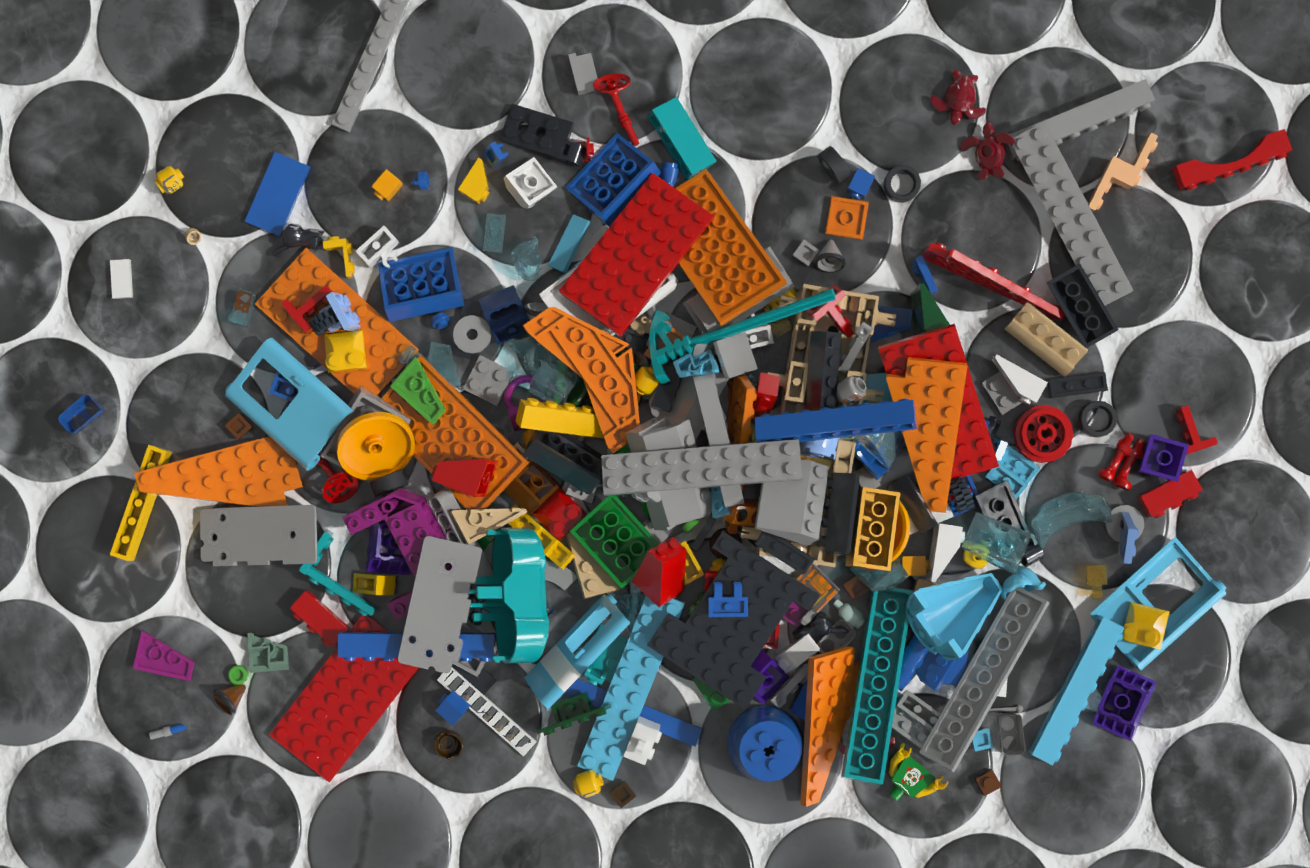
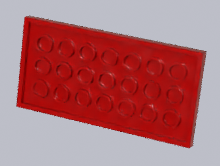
M652 173L559 289V293L621 337L714 220V215Z
M955 323L878 346L886 374L905 376L907 357L967 363ZM968 364L951 480L959 476L965 477L999 467Z
M362 614L349 632L390 631L369 615L364 616ZM337 647L269 736L330 783L419 667L399 663L398 658H394L393 661H382V657H375L373 661H364L363 657H355L353 661H345L344 657H338Z

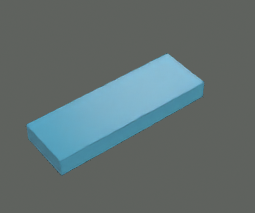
M573 214L548 266L566 274L591 224L590 221Z

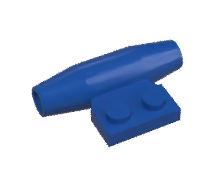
M914 634L904 650L898 690L902 691L917 675L921 682L938 691L957 660H946L939 653L933 654Z

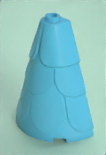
M989 573L918 589L911 594L907 601V608L910 611L907 617L910 626L919 641L933 654L939 653L946 660H957L966 654L987 615L991 613L1003 588L994 575Z

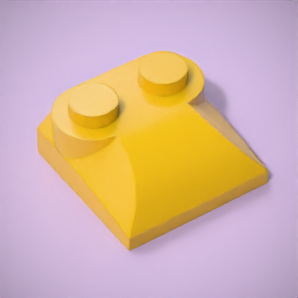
M363 330L324 335L325 362L328 373L367 368Z
M1131 602L1122 631L1124 633L1122 640L1161 649L1170 611Z

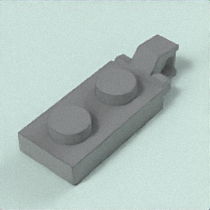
M863 322L856 330L857 338L854 337L848 346L851 349L849 354L845 352L841 358L840 363L842 365L839 371L844 374L847 373L867 341L873 327Z
M804 661L792 673L789 679L770 699L778 708L786 703L789 693L793 694L798 689V683L802 679L806 680L808 678L807 661Z

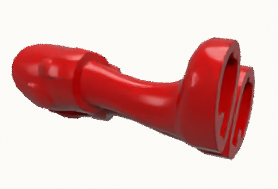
M1129 432L1116 444L1117 452L1109 466L1105 469H1100L1097 474L1106 482L1113 481L1112 484L1126 491H1130L1132 486L1127 480L1129 471L1136 459L1139 460L1142 457L1145 443L1144 440L1138 438L1133 447L1130 448L1129 446L1133 441L1134 435ZM1124 456H1126L1125 462H1124V464H1123V466H1122V468H1121L1119 474H1118L1117 477L1114 479V477H1115V472H1116V470H1117V468H1118L1120 462L1122 461V459L1124 458Z

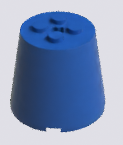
M772 705L752 707L742 712L730 727L727 737V750L734 767L750 780L762 783L781 780L795 770L803 755L804 738L802 730L795 718L782 708ZM771 745L774 751L765 754L764 748H768Z

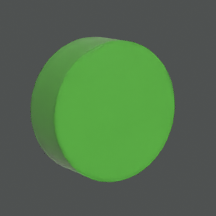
M699 519L689 521L682 527V530L688 534L701 521Z
M242 665L233 666L228 672L230 682L235 685L245 683L249 677L247 668Z

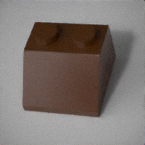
M531 461L504 491L521 508L526 509L527 514L530 516L561 485L543 467Z

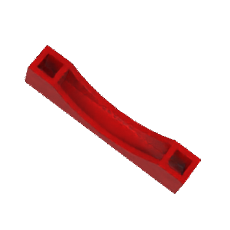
M1285 129L1261 138L1257 146L1246 157L1236 162L1209 164L1194 159L1172 168V172L1179 190L1186 189V191L1197 188L1199 183L1203 182L1204 185L1215 182L1217 177L1221 176L1222 179L1233 176L1235 171L1239 170L1240 173L1248 171L1252 165L1257 164L1260 167L1268 164L1270 159L1275 158L1278 161L1286 158L1287 153L1292 151V147Z

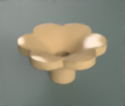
M642 314L631 323L630 328L640 336L644 335V333L649 334L652 321Z

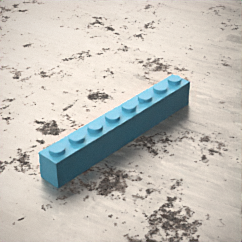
M1099 615L1028 751L1031 755L1052 766L1054 762L1059 760L1061 748L1068 743L1072 727L1075 728L1079 722L1078 716L1081 710L1084 711L1087 707V699L1090 693L1092 694L1095 691L1098 677L1104 674L1107 660L1113 657L1115 653L1114 647L1117 642L1121 641L1124 635L1122 632L1124 627Z

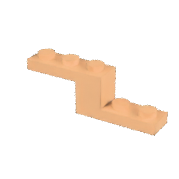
M1150 133L1146 136L1132 165L1115 156L1108 161L1088 202L1092 213L1100 209L1104 201L1101 198L1104 193H1108L1112 185L1111 182L1127 190L1137 186L1141 179L1139 173L1141 169L1144 170L1148 165L1149 159L1147 157L1150 152H1154L1158 144L1155 142L1158 137L1157 135Z

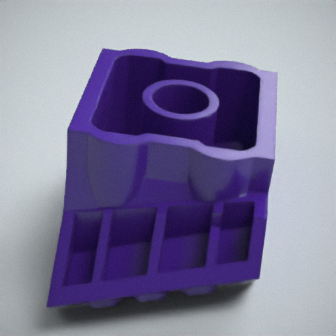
M385 519L369 527L370 535L366 571L408 575L410 568Z
M1118 665L1098 705L1093 725L1132 741L1157 682Z

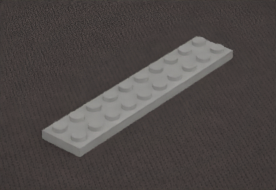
M1043 121L1015 136V144L1012 146L1075 265L1081 264L1104 305L1134 291L1046 123Z
M799 439L601 455L604 496L802 480Z
M1020 587L1015 588L1009 593L919 752L921 755L955 772L1049 605L1047 600Z

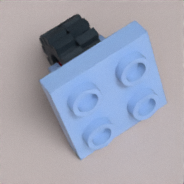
M335 292L326 295L330 305L320 310L319 314L309 321L317 336L326 332H334L342 327L344 330L356 331L361 328L359 325L360 319L355 312H352L350 308L351 302L348 297Z

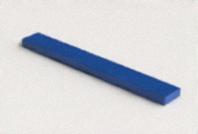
M578 678L563 694L574 697L587 692L591 705L601 708L608 690ZM646 705L643 706L640 717L660 724L659 731L662 734L696 746L702 731L701 727Z

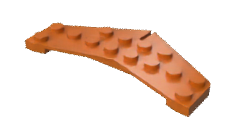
M556 307L547 308L524 324L523 327L531 337L583 378L605 444L611 454H613L628 443L625 433L640 425L632 348L616 357L615 354L628 346V343Z

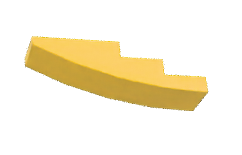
M515 504L512 508H520V507ZM527 513L508 523L513 528H530L534 530L541 540L545 555L563 570L576 556Z

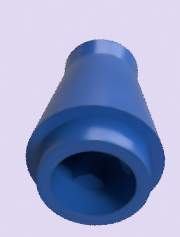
M663 162V167H661L662 180L674 187L679 172L678 164Z

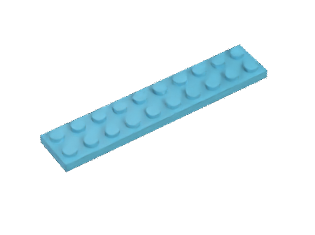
M647 596L645 597L601 706L604 707L611 704L612 708L606 710L607 714L596 718L577 765L578 767L587 771L594 770L597 775L600 774L604 778L614 780L664 657L647 646L668 612L679 619L685 602L672 599L659 608Z

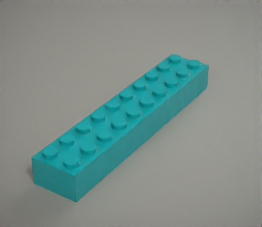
M874 584L871 588L841 778L883 785L909 622L907 615L910 614V611L907 608V601L911 594H913L912 590Z

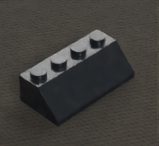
M1081 264L1046 282L1085 348L1094 345L1119 330Z
M811 331L804 409L836 408L842 333Z
M535 430L523 453V456L530 461L535 462L545 470L550 471L563 481L568 482L588 495L602 477V454L566 433Z
M834 472L832 477L828 478L827 488L830 489V496H826L825 508H828L827 516L823 517L822 528H825V536L821 535L820 547H823V552L850 554L860 474Z

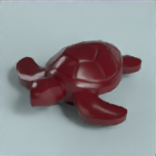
M954 70L952 73L954 81L946 89L945 100H941L935 95L931 96V104L936 110L943 112L952 109L950 121L953 125L961 121L962 112L969 119L980 118L986 112L984 107H972L976 100V91L973 84L977 82L978 75H971L970 77L967 75L961 76L959 71Z
M987 122L982 131L983 139L971 136L961 145L962 151L976 147L975 158L978 165L982 168L978 175L980 180L986 179L988 174H995V176L1000 178L1004 176V172L1000 168L1005 157L1003 143L1015 144L1014 137L1006 132H1001L994 136V126Z

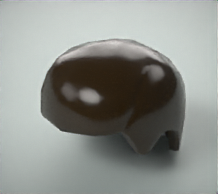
M444 730L437 734L434 739V750L439 757L450 760L461 755L463 740L454 730Z

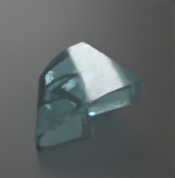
M431 342L427 361L452 386L460 387L461 381L457 373L451 346Z
M615 593L613 597L618 600L622 609L621 613L629 620L630 624L627 627L631 633L646 595L644 593Z

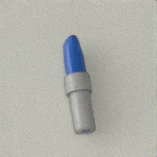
M184 724L167 726L150 732L149 736L151 740L163 736L167 737L187 729Z

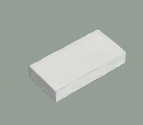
M110 260L112 298H133L131 260Z

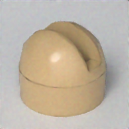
M189 228L185 232V239L189 244L195 245L201 241L202 236L197 229Z

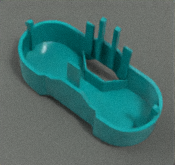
M501 528L498 531L489 529L486 535H496L492 550L493 576H477L475 584L489 585L487 587H477V590H469V594H477V599H485V603H471L470 608H485L489 613H473V621H495L496 644L499 656L492 657L495 663L500 661L504 663H534L539 660L545 649L549 631L545 585L546 559L541 540L537 533L530 528Z

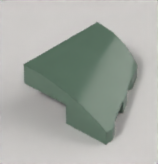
M248 633L250 673L289 670L287 646L280 643L275 644L267 638L262 639L254 636L253 633Z

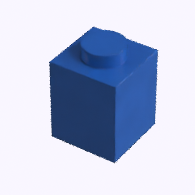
M857 168L847 189V192L850 193L849 196L860 200V198L864 200L875 175Z
M453 690L449 696L447 694L443 695L438 701L440 706L435 711L453 726L471 705Z

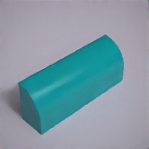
M677 97L656 107L647 116L675 163L678 164V168L686 180L691 179L717 162Z

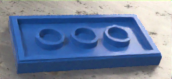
M274 152L245 222L281 237L311 167Z

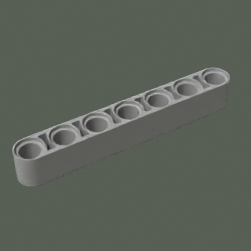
M713 374L693 376L709 446L730 445ZM740 485L720 486L725 508L744 503Z
M443 488L429 498V506L446 539L466 544L450 513L452 510L461 509L453 493L449 489ZM477 541L469 544L472 546L480 547ZM482 551L477 576H493V571ZM471 583L473 590H477V587H487L489 585ZM478 599L480 603H485V599Z

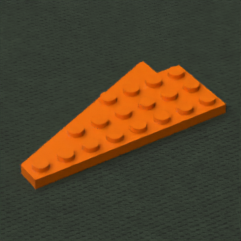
M907 357L905 376L886 374V380L893 402L904 398L914 401L917 429L902 431L924 501L931 512L946 513L967 363Z

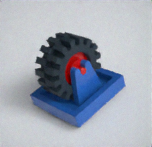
M971 475L959 476L950 481L948 503L954 517L977 507L972 496L978 494Z

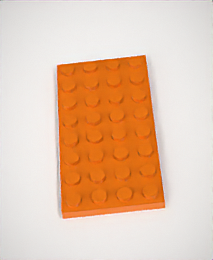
M707 169L675 188L714 215V220L687 252L679 265L721 326L787 285L785 278Z
M305 248L259 298L255 305L327 369L324 335L350 331L344 330L342 327L334 332H326L318 336L315 331L307 334L281 303L287 298L298 309L325 285L335 293L343 294V296L346 295L351 302L350 308L352 312H355L360 319L359 325L361 328L356 331L363 330L367 368L333 372L331 374L353 394L361 386L378 396L418 353L419 349L308 248ZM330 303L319 305L316 308L317 312L311 317H305V319L309 322L314 316L319 314L320 310L330 305Z
M419 356V362L446 408L445 413L439 420L432 425L393 388H390L381 399L411 419L408 425L412 430L415 440L413 456L431 474L434 466L438 465V462L475 459L498 460L485 497H472L443 485L453 493L454 497L467 510L486 509L527 466L529 461L423 356Z

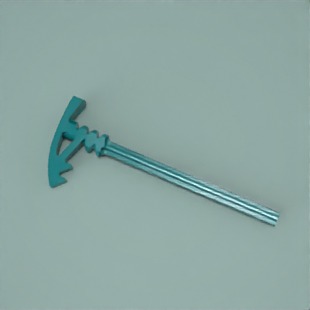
M830 289L693 338H690L688 335L684 336L682 341L678 338L674 340V344L667 336V332L672 331V328L669 324L665 323V321L670 320V317L656 310L649 335L650 356L655 377L661 384L670 382L671 380L663 364L668 363L670 358L673 361L678 359V355L684 357L687 355V352L693 354L696 344L708 345L836 300L834 290ZM659 337H661L666 345L659 349Z

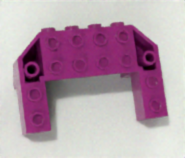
M401 488L389 492L383 497L342 517L351 535L385 519L414 578H416L424 538L432 536L447 540L426 498ZM446 563L445 569L451 570L452 565L450 563ZM413 589L393 598L387 603L395 621L408 615Z

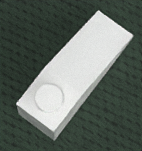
M999 355L993 356L992 361L1015 394L1020 397L1019 400L1028 405L1030 403H1037L1048 382Z

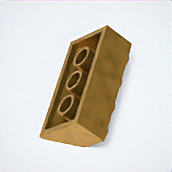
M858 487L850 554L846 557L845 566L891 571L900 499L899 492Z

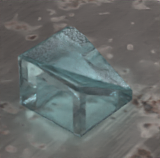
M409 345L398 360L407 367L415 357L419 358V356L423 355L413 346Z

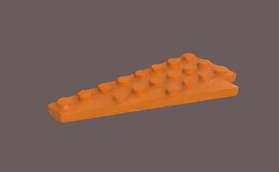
M745 373L733 377V382H728L727 434L730 445L748 444V439L752 436V426H750L751 419L754 418L753 401L756 400L757 391ZM745 484L740 485L742 492L745 491ZM740 510L736 514L737 520H741V517L739 516ZM725 520V527L728 533L737 534V528L740 525L731 524Z
M271 437L261 438L134 473L139 491L143 493L254 507L288 506L284 492L303 487L295 459Z
M851 646L809 657L800 804L805 807L820 801L846 722L851 716L850 710L853 704L860 662H854L855 648Z

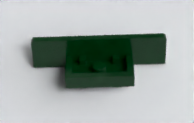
M587 692L554 703L551 709L556 724L539 729L536 732L537 734L544 733V736L554 733V728L561 727V730L571 727V722L576 720L578 723L590 720L588 717L595 714V717L607 714L606 710L612 708L611 704L593 710Z

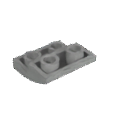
M745 332L713 342L725 379L758 369Z

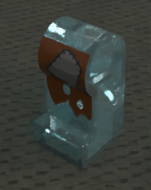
M239 289L232 312L229 314V322L248 328L256 293Z

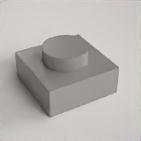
M803 240L793 254V257L808 267L820 250L806 240Z

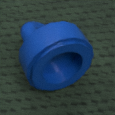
M418 171V177L413 178L411 184L419 185L421 190L428 189L430 183L427 171Z

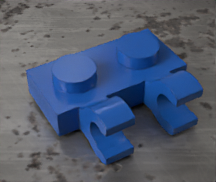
M713 582L714 596H708V617H748V596H742V583L733 582V596H722V583Z

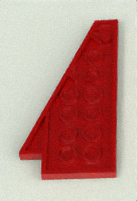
M935 242V244L931 243L921 255L924 260L1019 304L1025 305L1028 302L1042 314L1056 321L1063 320L1065 316L1060 306L1050 304L1030 293L1031 289L1022 285L1018 286L1012 280L1000 276L997 269L992 267L986 268L981 265V262L970 259L954 249L948 251L945 249L946 246Z

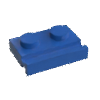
M923 256L915 258L912 261L911 269L913 274L919 277L921 281L919 285L924 283L930 294H935L938 288Z

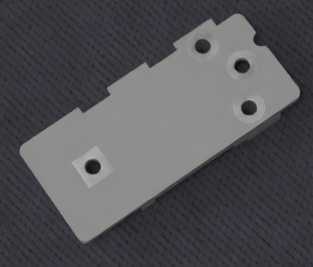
M315 505L202 509L200 511V540H203L204 545L201 547V560L204 562L213 561V566H237V562L247 561L248 565H270V561L283 560V564L316 563ZM292 531L296 534L295 538L290 536ZM214 534L217 535V540H216V541L213 540V535H214Z
M432 536L424 538L399 651V663L424 669L433 666L437 672L449 673L453 661L458 662L460 660L464 641L459 636L462 622L467 623L471 605L468 595L471 583L475 584L482 555L480 547ZM446 563H450L452 565L451 570L445 569ZM411 636H415L416 642L411 641ZM449 644L454 646L453 651L449 649ZM427 650L433 651L432 657L426 655Z

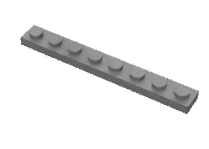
M387 0L331 123L332 126L350 133L410 0Z

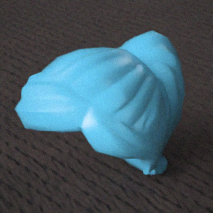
M1017 566L1013 571V575L1004 581L1001 597L1006 600L1009 593L1017 587L1031 592L1033 589L1042 590L1046 583L1041 582L1036 573L1030 568Z

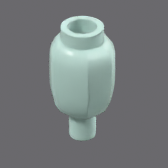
M838 599L833 604L838 609V615L841 620H844L852 628L856 627L859 629L865 622L862 612L852 604H843Z

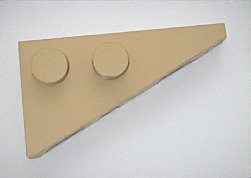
M524 508L452 510L450 513L466 544L469 545L486 536V532L489 529H494L495 531L527 513V510Z
M567 533L566 539L569 549L576 555L572 560L583 599L620 590L617 583L574 535Z

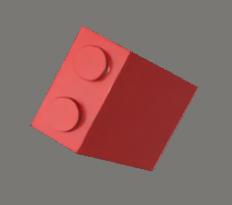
M475 459L438 462V465L436 464L432 470V481L472 497H485L498 460Z
M674 537L648 551L632 580L659 608L684 592L687 550Z

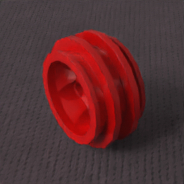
M1048 405L1035 406L1023 412L1016 421L1013 431L1014 443L1020 454L1028 460L1038 463L1052 462L1064 456L1071 447L1073 439L1072 424L1066 414L1056 407ZM1040 416L1045 417V423H1040ZM1054 422L1056 423L1058 429H1055V427L1052 426ZM1029 424L1034 426L1033 431H1028ZM1048 430L1049 436L1043 438L1041 431ZM1056 436L1059 437L1057 444L1053 441ZM1029 439L1035 440L1034 446L1030 445ZM1043 445L1048 446L1047 452L1042 451Z

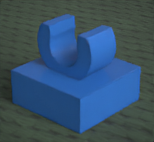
M493 142L483 151L492 168L499 166L509 154L508 152L503 154L500 150L504 146L503 144L497 145L496 142Z

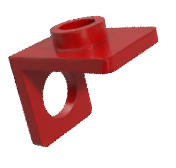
M586 137V142H575L587 148L582 161H591V155H594V143H590L589 137Z

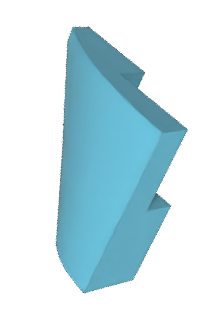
M711 349L694 358L689 353L673 362L680 378L719 372L718 364Z

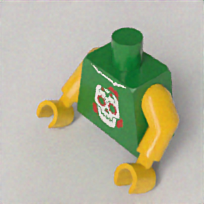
M902 743L899 751L890 760L889 779L896 785L889 794L898 801L904 793L911 798H919L932 794L938 789H945L948 781L946 783L940 781L944 776L939 775L936 779L910 756L912 748L910 747L906 751L903 749L905 744Z

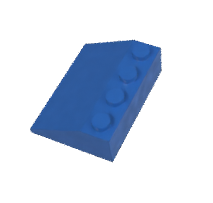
M616 133L565 188L600 221L610 227L651 174L654 173L659 176L661 171L654 161Z
M452 247L400 258L397 262L395 260L387 261L390 268H387L383 262L378 263L384 308L389 322L465 306Z

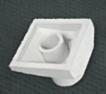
M535 157L504 177L508 191L519 205L526 209L533 207L536 202L557 188Z

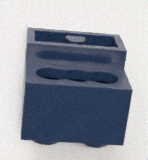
M514 285L479 299L483 313L498 345L527 333L523 325L529 322V319Z

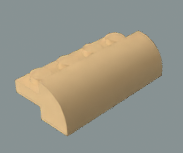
M1028 302L1004 328V330L1064 377L1073 370L1074 366L1088 351L1087 348Z

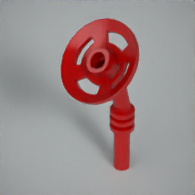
M615 73L598 78L593 83L594 90L608 93L611 96L619 116L617 119L622 124L621 127L625 129L631 144L637 146L639 141L631 126L632 122L629 121L630 117H628V113H625L618 96L620 90L630 85V77L626 74Z
M319 452L320 460L317 465H320L329 477L322 488L324 499L333 504L347 501L358 489V478L346 471L335 473ZM346 475L352 478V482H350ZM347 487L350 488L349 491L341 496L339 495V493L345 491ZM326 490H328L333 496H329Z

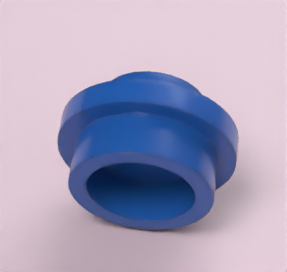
M438 313L432 317L431 325L433 328L443 329L448 326L450 318L445 313Z

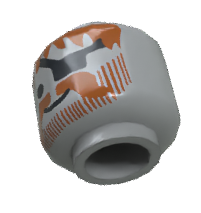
M849 376L837 385V398L847 405H853L865 396L866 385L859 377Z

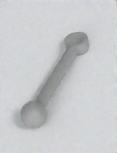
M1018 705L1007 708H990L987 714L1004 711H1017L1021 713L1023 707Z

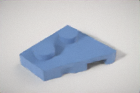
M1121 512L1124 530H1121L1120 556L1123 563L1131 564L1132 557L1136 555L1134 543L1135 539H1138L1139 531L1135 527L1130 513Z

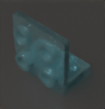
M550 353L531 379L529 392L545 401L550 400L564 405L568 394L580 376Z

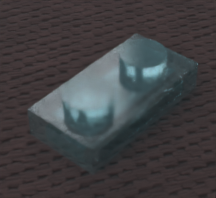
M487 213L483 252L503 253L506 215Z

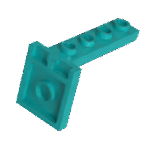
M327 529L317 543V562L303 564L299 571L305 575L307 574L309 576L308 579L316 585L319 583L324 585V590L332 595L336 593L341 596L340 600L349 606L353 604L358 607L357 611L364 616L368 614L372 616L375 611V607L312 566H316L323 557L321 551L323 548L327 550L334 540L331 537L333 532Z
M603 624L600 625L598 631L604 626ZM619 634L596 658L584 674L587 676L586 680L594 685L598 683L602 685L605 679L611 683L628 638Z

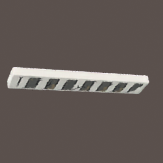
M453 667L449 673H442L437 679L450 692L454 690L471 705L469 709L522 756H525L537 742Z

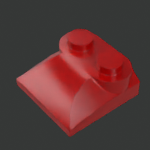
M559 487L533 515L560 541L586 513Z

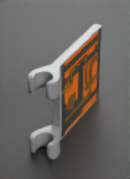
M815 564L811 565L805 576L801 574L796 579L820 595L811 611H808L800 619V623L804 626L840 590Z

